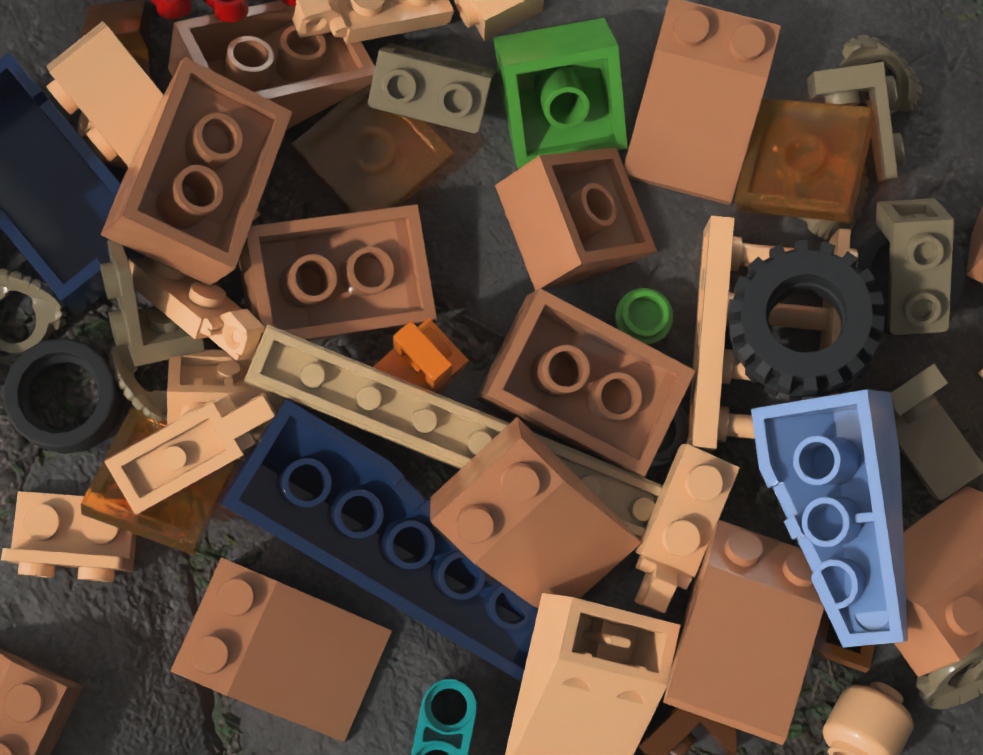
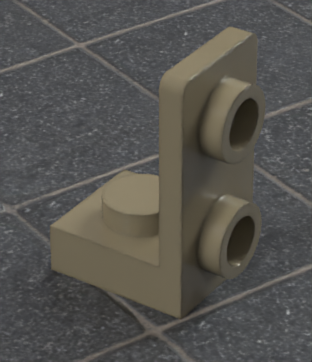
M884 62L814 71L807 78L809 101L825 99L826 109L860 104V94H866L877 182H887L897 178V167H903L905 162L904 144L900 133H892L890 111L897 109V87L893 75L885 76Z
M935 198L877 202L876 225L890 242L887 328L893 335L947 331L950 314L954 218Z
M107 240L110 262L100 264L108 299L117 298L119 309L109 311V320L116 346L127 344L135 367L167 360L169 357L204 351L203 338L195 340L156 306L137 309L131 268L123 246L112 240Z
M933 364L892 391L891 396L899 450L936 501H942L983 473V463L933 395V393L948 384L938 368Z

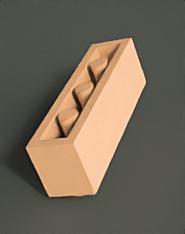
M102 21L46 65L49 73L54 77V80L46 87L70 115L80 108L95 127L86 134L109 162L119 155L129 167L164 95L110 28ZM256 211L253 220L260 216L258 211Z

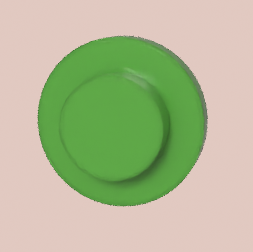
M638 288L625 294L618 303L615 312V323L618 330L649 346L658 343L668 334L673 323V311L667 298L660 292L650 288Z

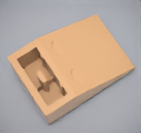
M542 593L505 755H634L667 688L681 625L574 597Z

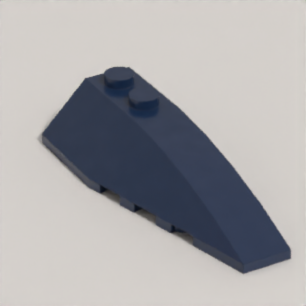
M285 399L276 412L275 417L271 419L220 499L219 504L522 682L538 610L475 565L431 523L430 501L425 499L389 460L288 399Z

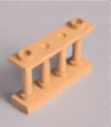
M712 215L703 230L692 369L696 371L691 380L688 413L689 431L686 444L709 454L717 448V441L725 442L727 436L755 439L752 415L729 413V407L720 406L721 384H730L731 379L751 381L745 375V368L742 363H737L733 350L724 349L726 327H729L730 299L733 300L735 293L729 292L730 271H738L740 266L749 267V264L758 256L763 261L768 259L770 249L776 247L742 243V237L733 236L734 218ZM839 228L827 242L835 245V255L843 257L848 251L858 258L857 249L850 248L851 229ZM783 247L785 251L794 250V248ZM824 299L823 307L778 303L772 309L769 316V325L820 330V350L833 344L841 332L842 322L838 312ZM834 391L832 393H829V396L839 394V392Z

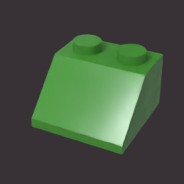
M605 18L493 38L500 90L517 169L523 167L539 155L617 148V150L628 148L619 47Z

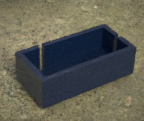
M9 52L0 59V227L58 298L78 316L106 293L100 264L110 262L107 240L110 239L101 236V232L121 184ZM123 246L127 260L147 257Z

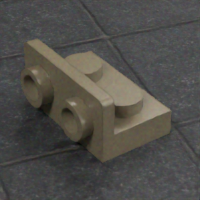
M389 42L378 51L368 105L374 109L470 133H477L481 128L487 99L493 92L498 69Z

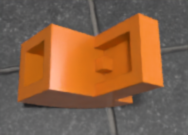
M428 318L419 327L412 321H409L393 336L394 349L374 365L373 368L437 394H442L463 371L469 360L438 326Z

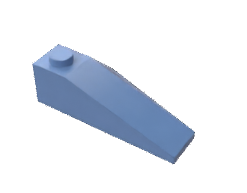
M867 389L751 409L759 470L767 487L773 488L787 517L784 523L792 540L797 539L813 573L811 576L812 583L842 646L853 647L908 641L900 450L891 392Z

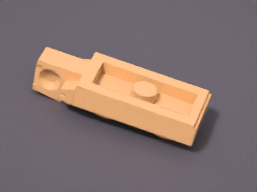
M296 0L297 5L292 20L300 38L332 32L334 37H343L345 43L349 44L447 25L451 21L454 10L449 0Z
M149 257L128 260L134 289L195 340L209 337L237 361L254 358L261 333H264L265 327L248 309H242L229 299L221 287L216 284L211 286Z
M265 392L237 407L231 397L227 395L218 401L214 399L107 458L104 462L136 515L243 456L244 450L256 443L250 430L275 417L276 412Z
M681 444L640 540L641 544L635 552L639 554L636 569L645 572L634 600L636 603L656 612L665 613L676 588L679 587L687 590L692 577L695 578L714 527L721 515L740 467L689 444Z

